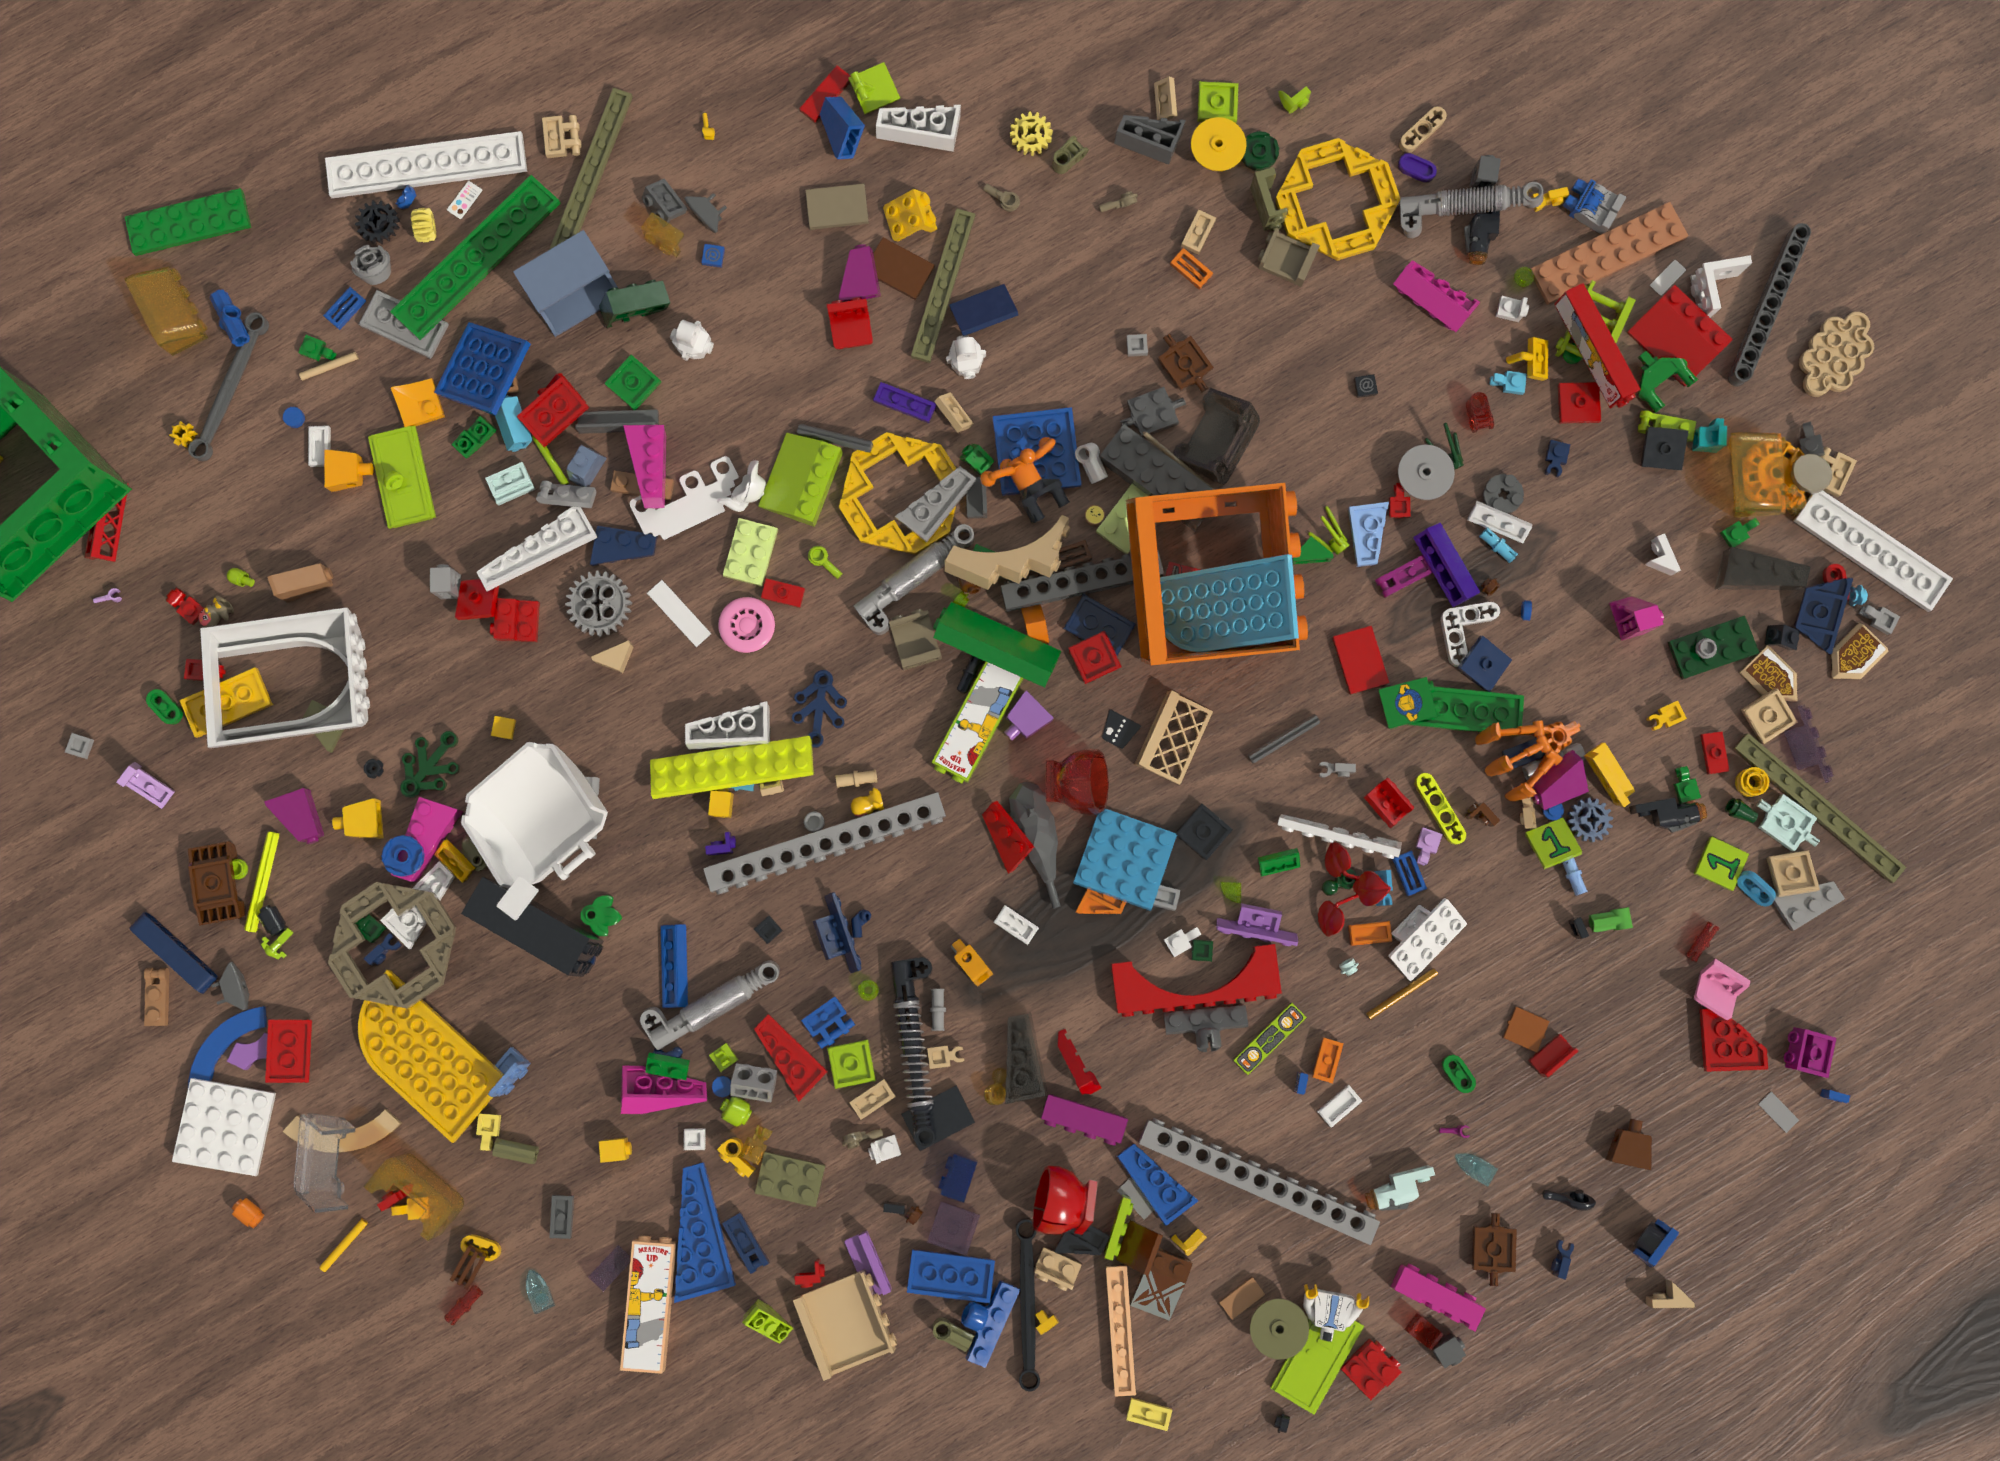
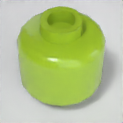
M732 1096L729 1100L725 1098L720 1106V1110H722L721 1118L736 1127L741 1124L745 1125L752 1113L750 1104L735 1096Z

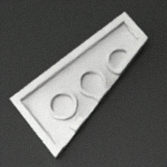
M439 861L412 889L433 892L441 901L455 875ZM417 906L402 916H397L392 908L380 920L408 949H412L427 924Z

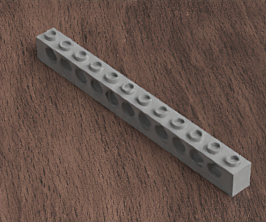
M937 792L703 869L710 892H716L717 895L728 892V888L735 885L737 889L748 885V881L755 879L756 882L768 879L767 875L772 873L778 876L787 873V869L795 867V870L806 867V862L812 860L818 863L826 860V856L834 854V857L846 853V849L852 847L853 850L864 848V843L872 841L873 844L885 841L884 837L892 835L893 838L904 835V830L907 829L916 831L924 828L923 824L931 822V825L943 822L942 818L946 817ZM922 807L929 810V815L926 818L918 816V810ZM901 814H907L910 817L909 822L905 825L898 822ZM882 820L890 822V828L887 831L879 829V823ZM864 826L869 827L871 830L868 837L860 836V829ZM843 833L851 835V840L847 844H843L840 841V836ZM824 839L831 840L832 845L828 850L821 848V842ZM805 845H809L812 848V853L805 857L802 855L801 850ZM791 852L792 860L784 863L782 860L783 853ZM766 858H771L773 861L770 869L763 868L762 863ZM751 864L753 872L751 875L746 876L743 873V868L745 865ZM730 870L733 872L734 877L730 882H726L723 876L726 871Z
M1153 1118L1152 1121L1147 1119L1138 1140L1140 1145L1371 1245L1380 1221L1375 1219V1214L1366 1210L1363 1213L1356 1211L1357 1206L1346 1201L1344 1205L1336 1202V1197L1327 1193L1325 1196L1317 1193L1318 1189L1306 1185L1305 1188L1299 1186L1298 1180L1288 1176L1285 1180L1279 1177L1280 1173L1268 1168L1265 1171L1259 1168L1261 1164L1252 1160H1249L1248 1163L1240 1160L1241 1156L1230 1151L1228 1155L1221 1152L1222 1147L1213 1143H1210V1146L1202 1143L1203 1139L1195 1135H1191L1189 1138L1183 1135L1184 1131L1172 1126V1129L1164 1127L1165 1122L1156 1118ZM1165 1132L1169 1136L1168 1141L1163 1144L1159 1143L1158 1135ZM1180 1141H1186L1188 1144L1184 1152L1177 1150V1144ZM1200 1149H1204L1207 1152V1156L1203 1160L1196 1158V1153ZM1221 1157L1225 1158V1166L1220 1169L1216 1168V1160ZM1238 1166L1245 1168V1173L1241 1177L1235 1176L1234 1173ZM1258 1174L1264 1176V1182L1261 1185L1254 1184V1177ZM1276 1183H1282L1283 1190L1281 1193L1276 1194L1273 1192V1186ZM1296 1191H1301L1302 1199L1299 1202H1294L1292 1199ZM1315 1200L1321 1201V1207L1318 1210L1312 1209V1203ZM1339 1208L1341 1211L1340 1216L1333 1219L1331 1217L1332 1210ZM1356 1216L1359 1217V1225L1351 1227V1219Z

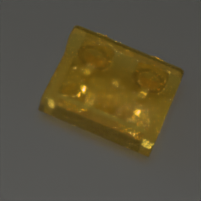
M651 213L641 226L644 239L651 245L657 244L660 246V250L666 255L670 256L672 254L677 258L681 252L678 244L683 239L684 233L656 214Z

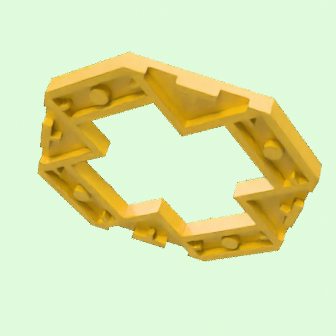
M1340 138L1301 149L1275 198L1278 210L1284 208L1288 210L1284 221L1287 236L1309 246L1312 243L1320 245L1319 252L1337 261L1374 250L1400 201L1388 162L1382 159L1378 160L1370 156V153L1346 144V141ZM1343 159L1349 177L1365 172L1369 173L1379 206L1363 210L1362 215L1367 227L1366 230L1332 240L1326 222L1307 227L1296 193L1313 188L1309 169Z
M886 432L872 441L873 448L871 452L856 450L852 453L839 509L860 542L916 555L934 542L950 534L956 506L927 542L914 532L904 536L895 520L877 530L857 499L873 489V485L864 471L898 451L907 467L925 457L939 481H942L955 471L956 467L942 445L931 444L909 437L896 436Z

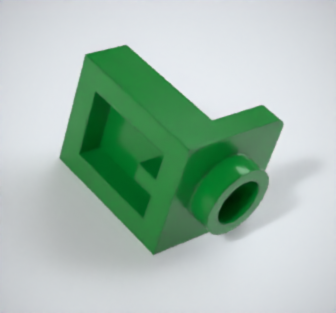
M979 444L967 445L962 450V455L960 456V459L965 461L980 476L994 462Z

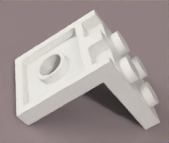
M1751 255L1703 263V268L1697 269L1695 271L1696 275L1690 276L1692 284L1691 294L1695 297L1696 305L1710 318L1721 309L1715 280L1739 276L1752 264Z

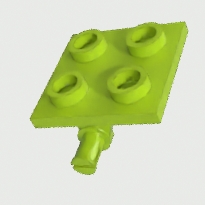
M884 62L860 73L854 72L849 77V81L864 114L900 100V96Z

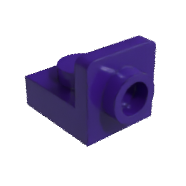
M729 831L725 832L726 844H723V841L710 842L711 846H705L706 854L712 856L733 853V848H736L735 836H732Z

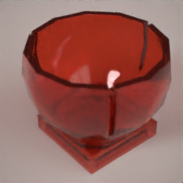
M1088 748L1073 752L1062 762L1047 760L1046 802L1059 805L1065 804L1080 814L1092 815L1103 812L1107 804L1109 791L1108 767L1105 756H1103L1104 754L1099 749Z

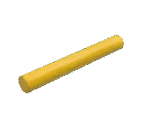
M362 1218L319 1266L323 1272L330 1268L366 1227L368 1222Z

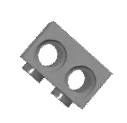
M445 564L437 565V568H430V592L440 599H458L461 575Z
M736 1063L731 1080L730 1096L772 1102L777 1070Z

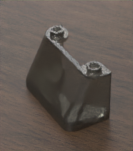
M1210 388L1202 399L1203 408L1206 412L1188 444L1182 442L1177 445L1173 454L1190 469L1216 483L1225 485L1253 438L1260 423V416L1251 402Z

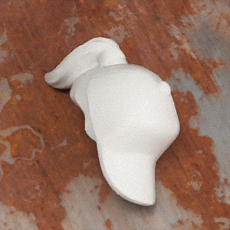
M751 461L748 466L747 475L743 476L742 483L734 489L731 497L721 498L717 503L724 504L734 511L741 512L745 510L749 503L759 500L764 495L766 485L765 480L758 475L759 461Z

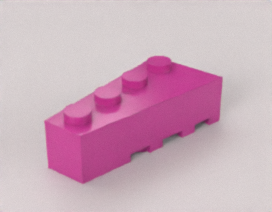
M419 797L405 836L415 838L422 845L425 854L423 865L416 873L410 876L391 875L407 881L418 882L447 834L451 832L454 827L453 825L464 811ZM402 850L398 854V859L401 862L406 861L408 853Z
M1409 1263L1407 1266L1400 1265L1390 1286L1391 1288L1419 1303L1425 1304V1306L1438 1313H1443L1457 1323H1463L1469 1329L1476 1332L1486 1308L1476 1302L1477 1298L1467 1292L1462 1295L1456 1292L1457 1287L1447 1282L1444 1286L1438 1283L1439 1278L1429 1273L1424 1276L1419 1273V1268Z

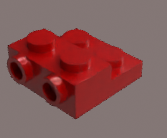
M497 598L494 623L490 624V634L497 641L537 642L540 602Z
M1368 1339L1342 1365L1341 1370L1372 1400L1385 1386L1388 1387L1402 1371L1399 1369L1401 1364L1393 1356L1388 1358L1383 1353L1386 1349L1377 1340L1373 1343L1371 1339Z

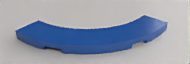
M265 1006L253 1008L231 1017L209 1035L200 1047L192 1064L188 1088L191 1078L212 1081L217 1061L237 1038L253 1030L267 1027Z

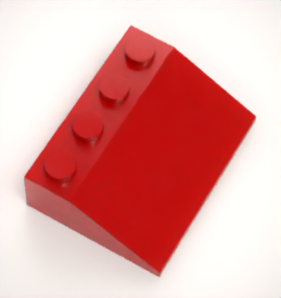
M1676 285L1627 332L1653 358L1657 356L1658 359H1685L1688 362L1687 367L1695 377L1733 340ZM1677 374L1672 375L1684 387L1686 386Z

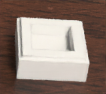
M685 1128L684 1150H705L706 1128Z

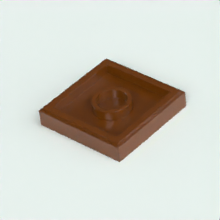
M1130 1220L1116 1260L1149 1276L1163 1235Z

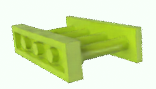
M1592 280L1587 286L1585 285L1592 300L1610 307L1618 313L1616 319L1612 320L1602 316L1614 341L1617 343L1636 300L1628 297L1624 302L1614 301L1592 291L1596 281ZM1567 329L1564 337H1560L1555 346L1558 349L1555 356L1559 357L1566 350L1583 358L1577 346L1568 343L1571 335Z

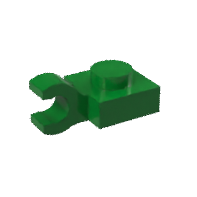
M305 335L298 352L300 355L318 362L321 357L335 360L337 355L333 350L326 348L324 341Z
M1756 517L1744 525L1737 521L1721 531L1720 534L1730 549L1750 538L1747 532L1760 523Z
M1688 767L1676 768L1675 772L1679 783H1675L1674 788L1679 803L1701 798L1696 778L1689 779Z

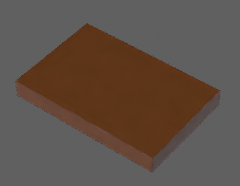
M884 237L873 253L878 281L916 300L935 265Z

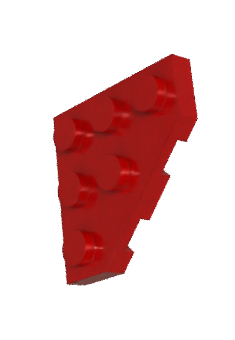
M1699 1009L1703 1067L1705 1072L1768 1070L1767 1048L1756 1041L1744 1027L1732 1018L1725 1020L1710 1009Z

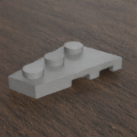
M1834 881L1819 884L1820 890L1816 892L1777 897L1776 895L1773 904L1791 931L1796 930L1845 899Z

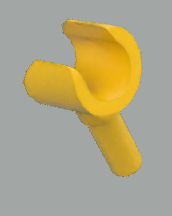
M703 113L704 125L702 132L704 139L714 140L715 130L714 128H709L707 113Z

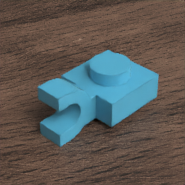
M1506 371L1505 375L1494 373V376L1490 377L1489 385L1503 386V392L1523 395L1525 393L1527 374Z

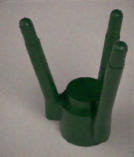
M1444 423L1445 433L1451 449V453L1448 456L1451 458L1455 470L1464 466V460L1461 455L1457 433H1453V443L1448 424ZM1425 438V442L1428 445H1433L1428 438Z

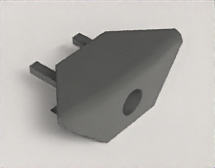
M714 193L708 198L686 196L684 200L696 218L708 230L714 233L718 232V222L722 219L720 214L727 207L724 205L718 211L709 202L716 196Z
M230 962L220 981L211 985L212 988L220 985L224 999L218 1001L217 1005L228 1002L242 1010H246L250 995L246 981L236 965Z

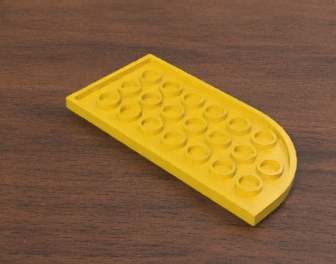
M386 970L384 974L389 976L396 989L405 985L391 970ZM423 999L410 1008L364 1000L358 1020V1037L360 1047L367 1062L386 1083L451 1143L456 1142L493 1098L488 1093L504 1074Z

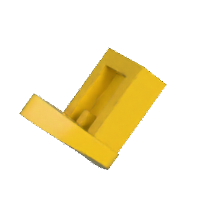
M1197 1229L1184 1243L1176 1235L1171 1239L1189 1256L1207 1237L1202 1231Z

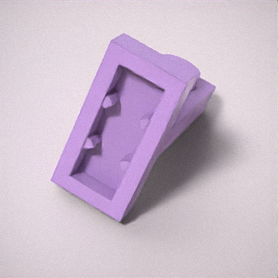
M136 762L129 765L116 783L123 787L131 788L162 809L175 791L140 769L142 766Z

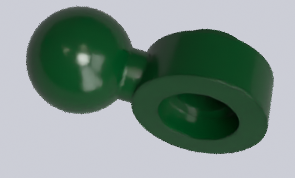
M1352 869L1346 870L1347 873L1357 876ZM1341 874V876L1335 877V881L1326 880L1322 884V891L1325 895L1333 896L1337 893L1339 887L1341 889L1353 888L1356 880L1350 878V882H1346L1345 876Z

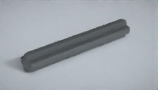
M799 424L797 428L799 436L868 453L873 448V443L870 440L805 424Z
M1313 714L1249 753L1248 758L1252 763H1256L1320 723L1319 718Z

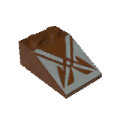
M1158 1248L1149 1276L1142 1273L1140 1275L1130 1306L1170 1320L1193 1265L1191 1260Z

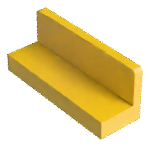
M1602 742L1585 754L1584 757L1613 803L1617 806L1625 807L1630 804L1627 797L1634 793L1635 789L1607 744Z

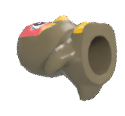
M216 596L213 599V604L207 605L200 612V624L206 628L217 626L221 618L226 621L229 620L228 614H233L234 608L229 601Z

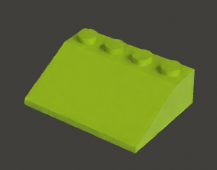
M786 433L759 507L815 527L843 455L842 449L824 441Z

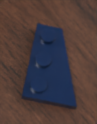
M597 526V538L594 539L590 565L596 566L602 563H614L621 560L654 556L658 536Z

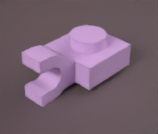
M1424 827L1421 828L1415 846L1421 849L1417 859L1418 864L1423 866L1428 864L1430 853H1437L1442 834Z

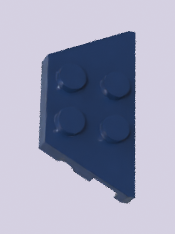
M1850 577L1805 587L1794 627L1828 654H1832L1853 582V578Z

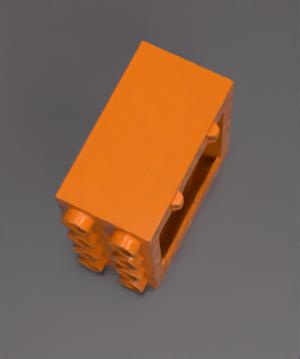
M1285 483L1136 497L1126 500L1141 662L1148 665H1161L1300 650L1299 640H1307L1308 625L1305 615L1297 616L1298 639L1210 652H1192L1179 648L1165 637L1155 530L1156 522L1259 512L1263 559L1287 554L1292 555V558L1300 557L1301 544L1298 532L1290 533L1288 516H1296L1297 514L1296 494L1294 491H1286ZM1236 501V506L1225 507V503ZM1174 508V513H1163L1162 510ZM1293 574L1295 599H1303V577L1301 574Z

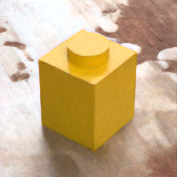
M727 788L711 791L708 815L711 817L731 818L734 794L729 792Z
M627 1137L599 1141L600 1163L627 1160L629 1155L632 1154L631 1142H628Z

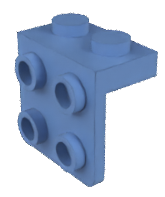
M510 1047L495 1065L504 1075L488 1093L490 1097L509 1094L515 1087L513 1085L518 1078H523L528 1072L527 1067L531 1063L514 1047Z

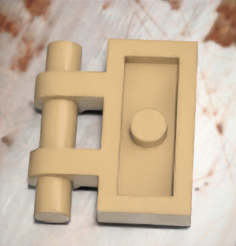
M570 115L569 122L564 123L562 116L542 118L546 157L567 156V148L572 149V155L579 156L581 140L578 136L580 127L577 122V116ZM569 131L571 139L565 140V132Z
M1824 447L1825 455L1820 457L1829 463L1832 470V480L1830 485L1823 491L1839 497L1857 460L1840 452L1836 453L1833 458L1829 456L1831 449Z

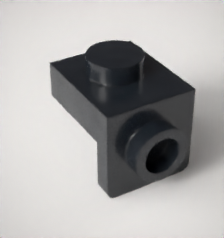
M1768 625L1765 645H1777L1787 650H1797L1800 631L1786 625Z

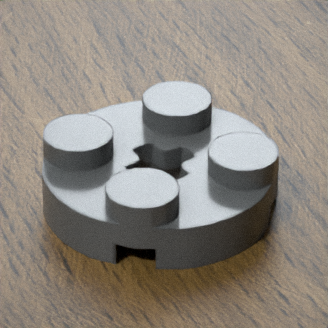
M1500 474L1492 477L1486 483L1482 493L1484 504L1507 514L1518 509L1524 500L1523 487L1514 475ZM1501 490L1508 494L1505 500L1503 497L1498 496Z

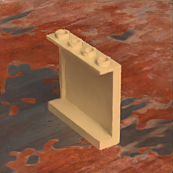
M866 1269L799 1295L793 1300L823 1381L830 1379L834 1374L890 1352L892 1354L896 1349V1337L894 1333L890 1334L888 1325H890L886 1313L881 1311V1298L878 1293L875 1294L872 1287L874 1280L870 1273L867 1274Z

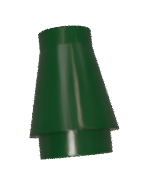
M1739 798L1730 799L1725 807V812L1730 817L1749 823H1754L1758 818V813L1753 811Z

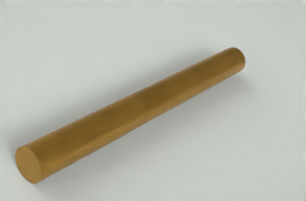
M1434 968L1367 1012V1017L1372 1020L1438 975L1437 971Z

